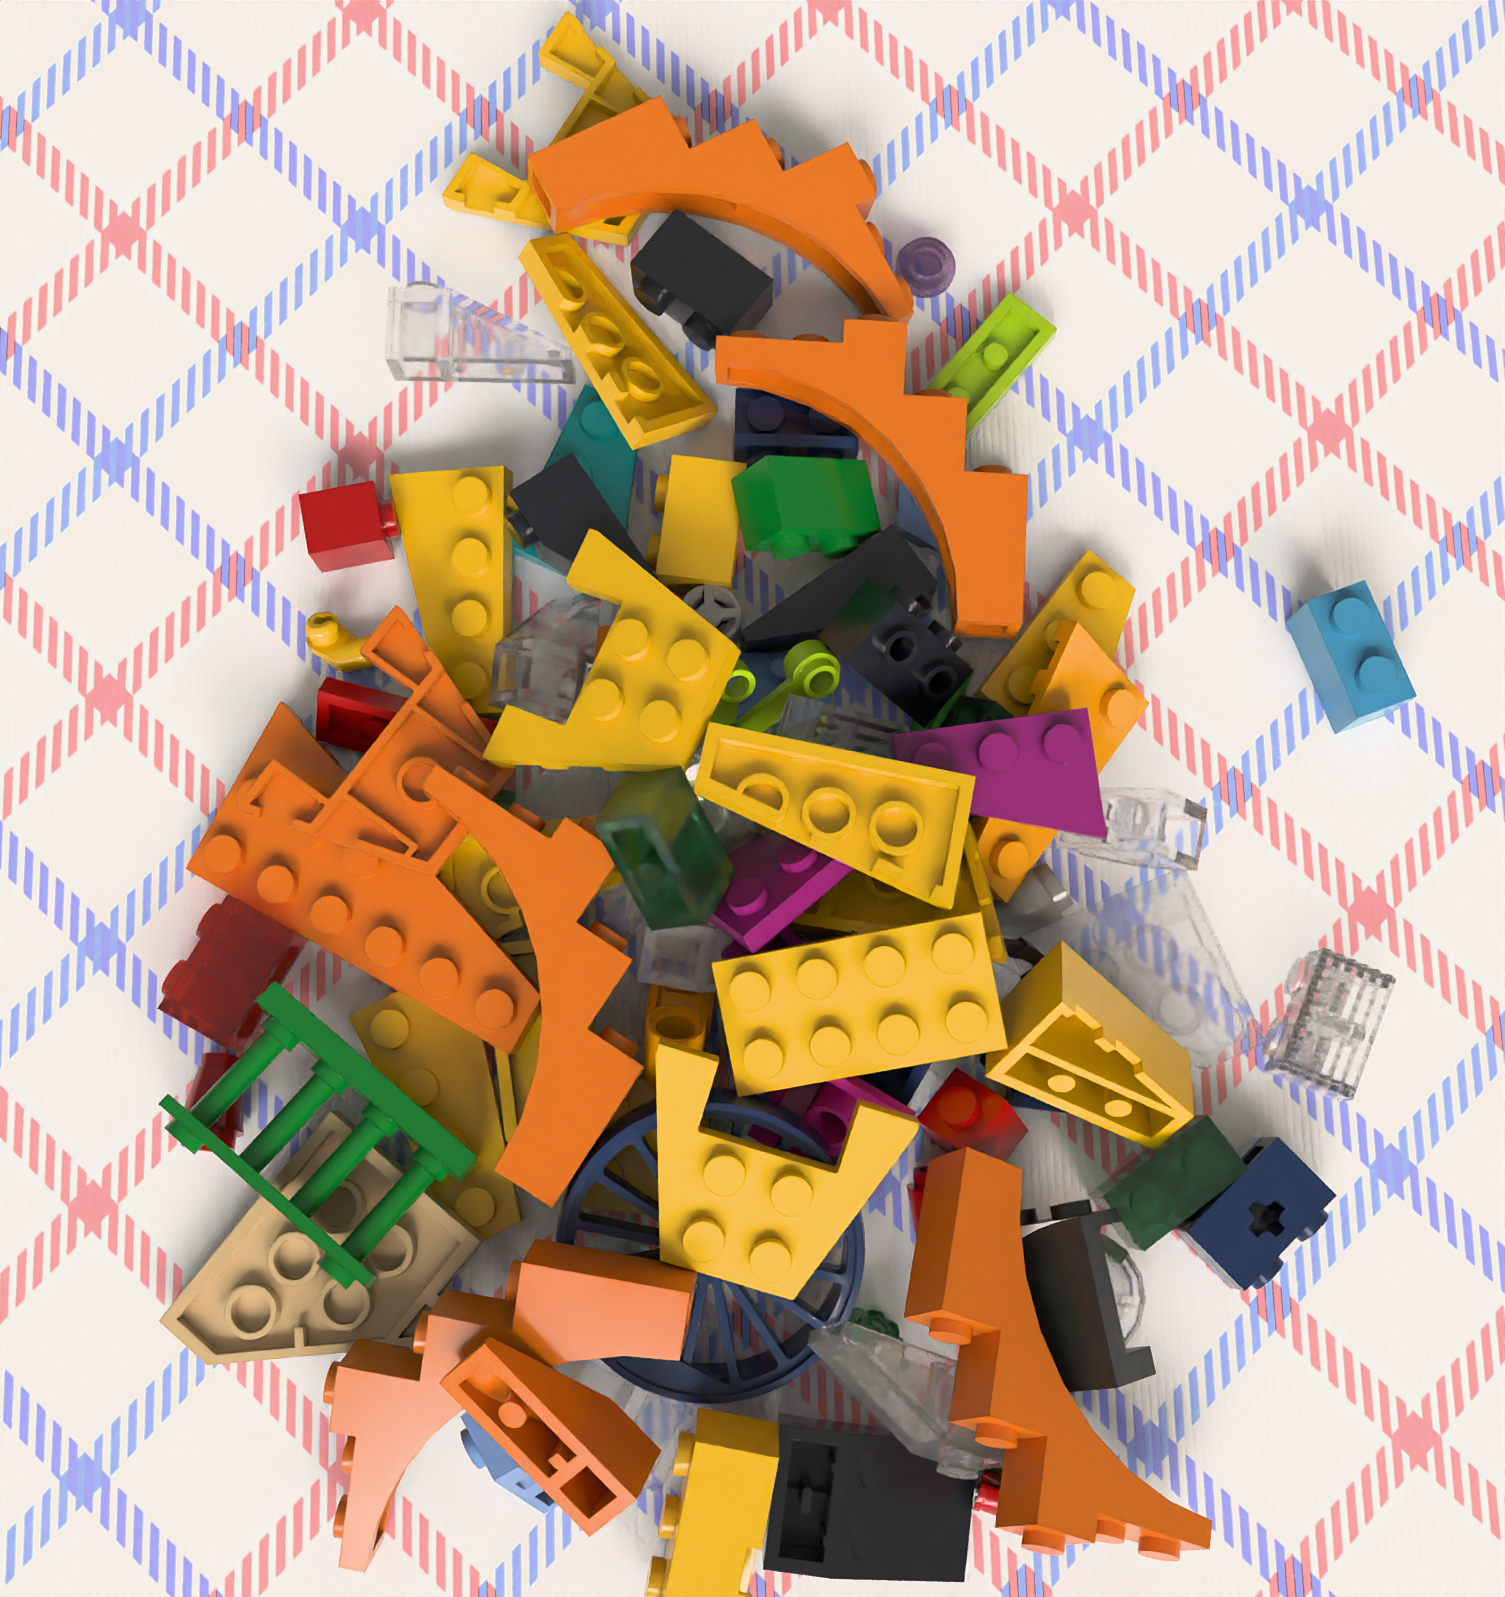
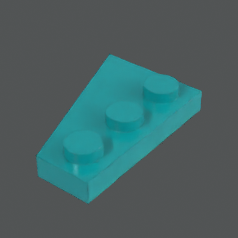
M585 384L543 470L568 454L573 453L628 534L632 487H634L638 449L632 450L597 390ZM512 537V554L567 577V575L541 561L531 546L523 550Z

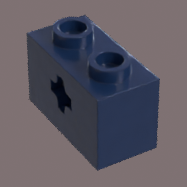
M1260 1137L1172 1230L1228 1287L1246 1291L1250 1286L1254 1289H1259L1266 1285L1280 1271L1284 1261L1279 1256L1296 1238L1303 1242L1313 1236L1324 1225L1329 1217L1324 1208L1337 1195L1279 1137ZM1251 1205L1267 1206L1261 1215L1262 1220L1267 1224L1264 1230L1248 1228L1255 1219L1248 1210Z

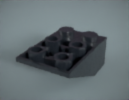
M779 1413V1462L763 1540V1570L846 1580L965 1581L979 1449L978 1442L972 1439Z

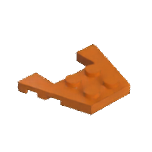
M395 605L359 651L365 659L413 694L339 788L328 799L276 760L272 759L235 806L248 816L437 876L469 835V832L424 794L421 785L437 764L450 774L457 765L470 771L491 787L485 797L493 802L516 772L515 768H500L482 758L492 737L470 704L463 698L432 650L423 641L404 610Z

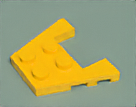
M567 11L538 52L541 67L585 91L549 146L651 99L640 87L636 89L617 68L616 60L603 46L598 48L584 33L583 25ZM470 152L442 193L445 206L453 211L553 231L527 179L522 181L473 152ZM650 213L600 219L563 232V234L569 233L577 237L628 247Z
M589 528L565 581L576 591L619 605L620 608L566 724L562 725L507 704L482 758L500 768H515V765H540L544 769L568 770L569 766L602 767L605 771L686 773L741 651L730 639L600 532Z
M659 1038L655 1057L660 1261L794 1300L916 1135L920 1124L918 1118L857 1099L835 1166L703 1127L699 1124L719 1064V1056Z

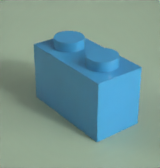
M1365 580L1306 601L1286 621V625L1334 734L1391 714L1417 696Z

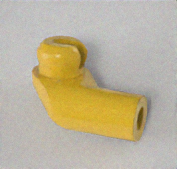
M317 612L308 618L304 629L307 634V645L313 654L341 672H353L375 666L365 659L359 651L371 635L358 638L339 624L337 617L330 612Z

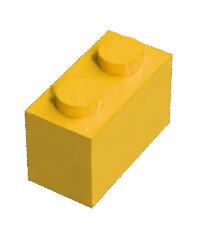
M672 454L669 475L658 474L654 511L663 512L664 515L661 534L650 533L646 561L655 572L659 581L672 593L686 595L696 586L704 584L723 586L732 592L741 527L731 479L746 470L747 463Z

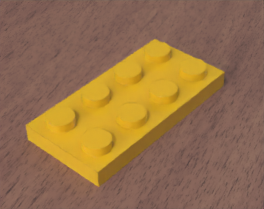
M981 910L772 949L755 954L715 960L711 963L737 1095L739 1097L1008 1049V1041Z

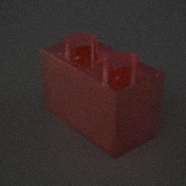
M227 894L222 904H213L201 919L196 931V936L200 940L187 961L184 959L178 961L166 976L161 989L165 997L157 1009L225 1048L242 1051L264 1015L256 1000L274 981L280 986L282 985L308 939L241 900Z

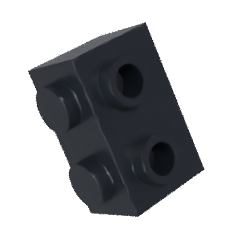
M677 208L630 262L633 290L637 300L653 314L662 316L665 312L681 324L682 331L686 337L704 351H710L712 348L716 350L717 335L731 336L732 333L737 331H752L773 305L774 279Z
M867 578L817 638L921 727L925 728L974 670L956 654L963 645L958 638L935 619L928 627L918 620L925 609L898 585H895L889 593H886Z

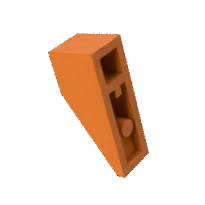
M490 1336L450 1370L439 1383L589 1537L637 1500L661 1452V1449L612 1399Z

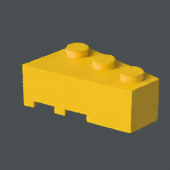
M1062 940L1000 1001L1008 1049L986 1053V1077L1152 1150H1155L1194 1117L1190 1054Z
M701 1407L697 1408L692 1433L680 1431L678 1435L672 1475L682 1476L678 1496L665 1494L658 1537L668 1539L664 1558L653 1555L651 1557L644 1597H752V1594L747 1592L757 1549L762 1550L779 1462V1426L777 1422Z

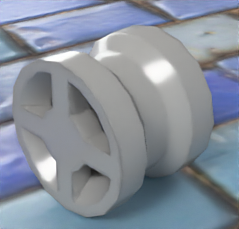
M710 584L696 586L689 591L682 601L715 628L721 622H728L722 623L717 630L736 645L740 638L742 612L735 595L723 586Z

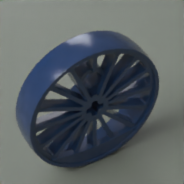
M711 1087L702 1118L732 1119L733 1124L730 1135L741 1138L743 1126L746 1123L758 1125L781 1136L773 1148L787 1152L790 1147L796 1146L812 1160L832 1166L837 1164L839 1157L828 1142L814 1127L795 1112L757 1094L739 1097L736 1089ZM656 1098L639 1105L623 1115L596 1140L567 1187L558 1218L556 1242L578 1246V1230L660 1246L659 1228L584 1213L581 1209L591 1185L599 1182L659 1223V1203L605 1167L628 1144H633L658 1180V1154L644 1135L657 1129ZM861 1209L843 1232L844 1238L840 1265L821 1262L811 1275V1278L833 1282L827 1297L818 1310L798 1296L794 1300H789L761 1291L807 1322L784 1342L780 1341L745 1286L697 1272L696 1281L698 1282L691 1310L688 1334L680 1361L630 1356L600 1359L621 1377L646 1391L665 1398L689 1403L721 1404L758 1397L786 1385L807 1371L828 1351L844 1329L853 1311L859 1294L865 1263V1230ZM660 1248L626 1255L660 1261ZM723 1282L727 1284L770 1350L746 1359L737 1360ZM709 1284L712 1285L726 1357V1362L696 1363L691 1361Z

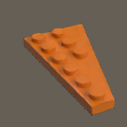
M280 701L185 869L509 1055H517L541 1011L540 989L498 940L493 939L468 911L469 908L453 890H450L438 876L429 875L248 816L235 806L272 759L276 760L328 799L331 798L348 776L339 765L340 762L304 726L302 719L289 705Z

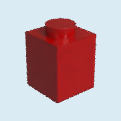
M373 480L298 495L308 554L322 573L395 559L391 538L401 536L395 503L393 499L384 501Z
M958 1067L952 1071L917 1117L920 1125L946 1153L969 1147L1004 1162L1029 1131L1007 1100Z

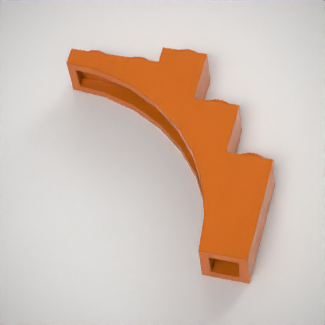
M661 95L528 155L527 182L556 235L600 219L641 213L671 214L677 208L684 214L697 215L740 225L783 244L821 270L857 306L862 315L881 314L890 317L893 322H907L908 324L914 313L912 309L914 300L907 282L901 275H894L883 256L885 253L884 243L876 226L870 221L865 223L877 196V184L868 163L864 159H857L848 142L784 171L785 163L778 144L771 136L764 137L755 118L692 147L691 136L684 120L678 113L671 115Z
M865 314L857 319H844L842 342H830L826 337L816 334L798 335L793 340L771 339L760 332L750 330L737 331L732 333L731 336L717 335L715 351L717 384L763 390L809 406L850 430L890 466L916 500L937 543L949 588L951 633L958 637L1014 640L1023 624L1028 475L1012 474L1010 468L1001 465H983L975 468L974 471H964L967 398L952 397L951 393L941 389H924L916 392L915 395L904 394L907 322H893L890 317L881 314Z
M436 764L421 785L424 794L464 826L497 865L523 913L537 959L542 1016L536 1070L520 1122L494 1170L553 1208L644 1069L643 1065L633 1059L639 1047L608 1026L604 1027L599 1036L588 1030V1027L633 961V959L622 953L628 942L614 931L597 921L593 922L589 930L578 924L620 862L621 853L611 848L617 838L605 828L586 817H583L579 825L564 817L549 839L541 834L546 823L526 808L513 802L506 811L485 797L491 787L479 777L459 765L450 774Z
M969 1147L930 1159L927 1168L904 1319L930 1327L929 1336L935 1340L960 1345L949 1422L974 1430V1440L980 1444L1005 1449L995 1528L1022 1536L1021 1547L1026 1550L1056 1556L1064 1555L1065 1545L1089 1544L1095 1543V1541L1123 1544L1125 1539L1138 1543V1554L1162 1561H1179L1181 1551L1210 1550L1212 1520L1171 1502L1132 1473L1094 1432L1061 1379L1041 1333L1026 1278L1020 1226L1023 1169Z
M535 1238L523 1261L513 1260L506 1284L505 1299L445 1289L431 1312L423 1311L421 1313L415 1331L413 1349L357 1339L341 1362H332L327 1373L323 1391V1402L332 1405L329 1432L348 1436L343 1452L341 1471L351 1475L348 1495L344 1494L341 1497L333 1523V1537L342 1539L338 1567L366 1572L385 1537L395 1492L406 1468L429 1438L464 1409L439 1384L440 1381L489 1336L548 1367L570 1361L619 1356L680 1361L689 1329L697 1272L659 1260Z

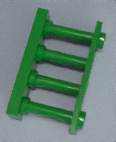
M274 981L256 1000L264 1014L268 1016L260 1025L265 1031L189 1111L167 1094L158 1103L173 1117L164 1128L194 1155L205 1145L324 1250L325 1253L316 1263L346 1290L355 1280L370 1290L378 1278L361 1264L434 1180L441 1183L449 1174L461 1185L479 1165L478 1157ZM299 1043L318 1060L310 1068L314 1075L238 1156L209 1129L284 1049L291 1052ZM349 1087L367 1103L360 1112L364 1117L363 1120L297 1193L288 1200L264 1179L260 1172L334 1092L341 1095ZM397 1131H400L418 1147L410 1156L415 1162L346 1240L339 1245L310 1218L384 1135L391 1139Z

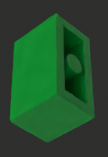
M767 455L731 479L746 551L772 552L775 559L795 558L808 552H822L823 558L827 560L841 559L859 548V543L882 531L866 460Z

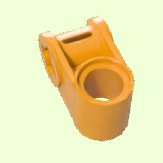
M651 977L645 1016L642 1062L644 1069L642 1070V1079L647 1086L655 1091V1053L659 1038L705 1052L706 1041H710L716 993V985L714 983H706L703 989L667 985L663 983L662 977Z

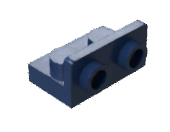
M736 388L734 462L747 463V468H749L767 455L857 460L859 438L847 428L809 406L763 390Z

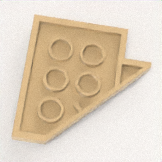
M339 1110L330 1111L272 1181L271 1185L290 1200L354 1130L356 1125ZM376 1144L310 1219L341 1245L407 1170ZM427 1188L361 1263L378 1278L377 1282L368 1290L359 1281L355 1280L346 1290L316 1263L325 1251L263 1196H260L158 1321L206 1365L347 1353L357 1339L400 1347H413L415 1331L421 1313L423 1311L431 1312L445 1289L476 1253L486 1238Z

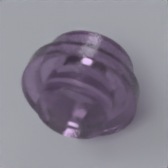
M920 237L907 243L900 250L895 264V274L901 275L907 282L912 295L920 298H932L945 292L951 285L956 271V262L951 250L942 241L934 237Z

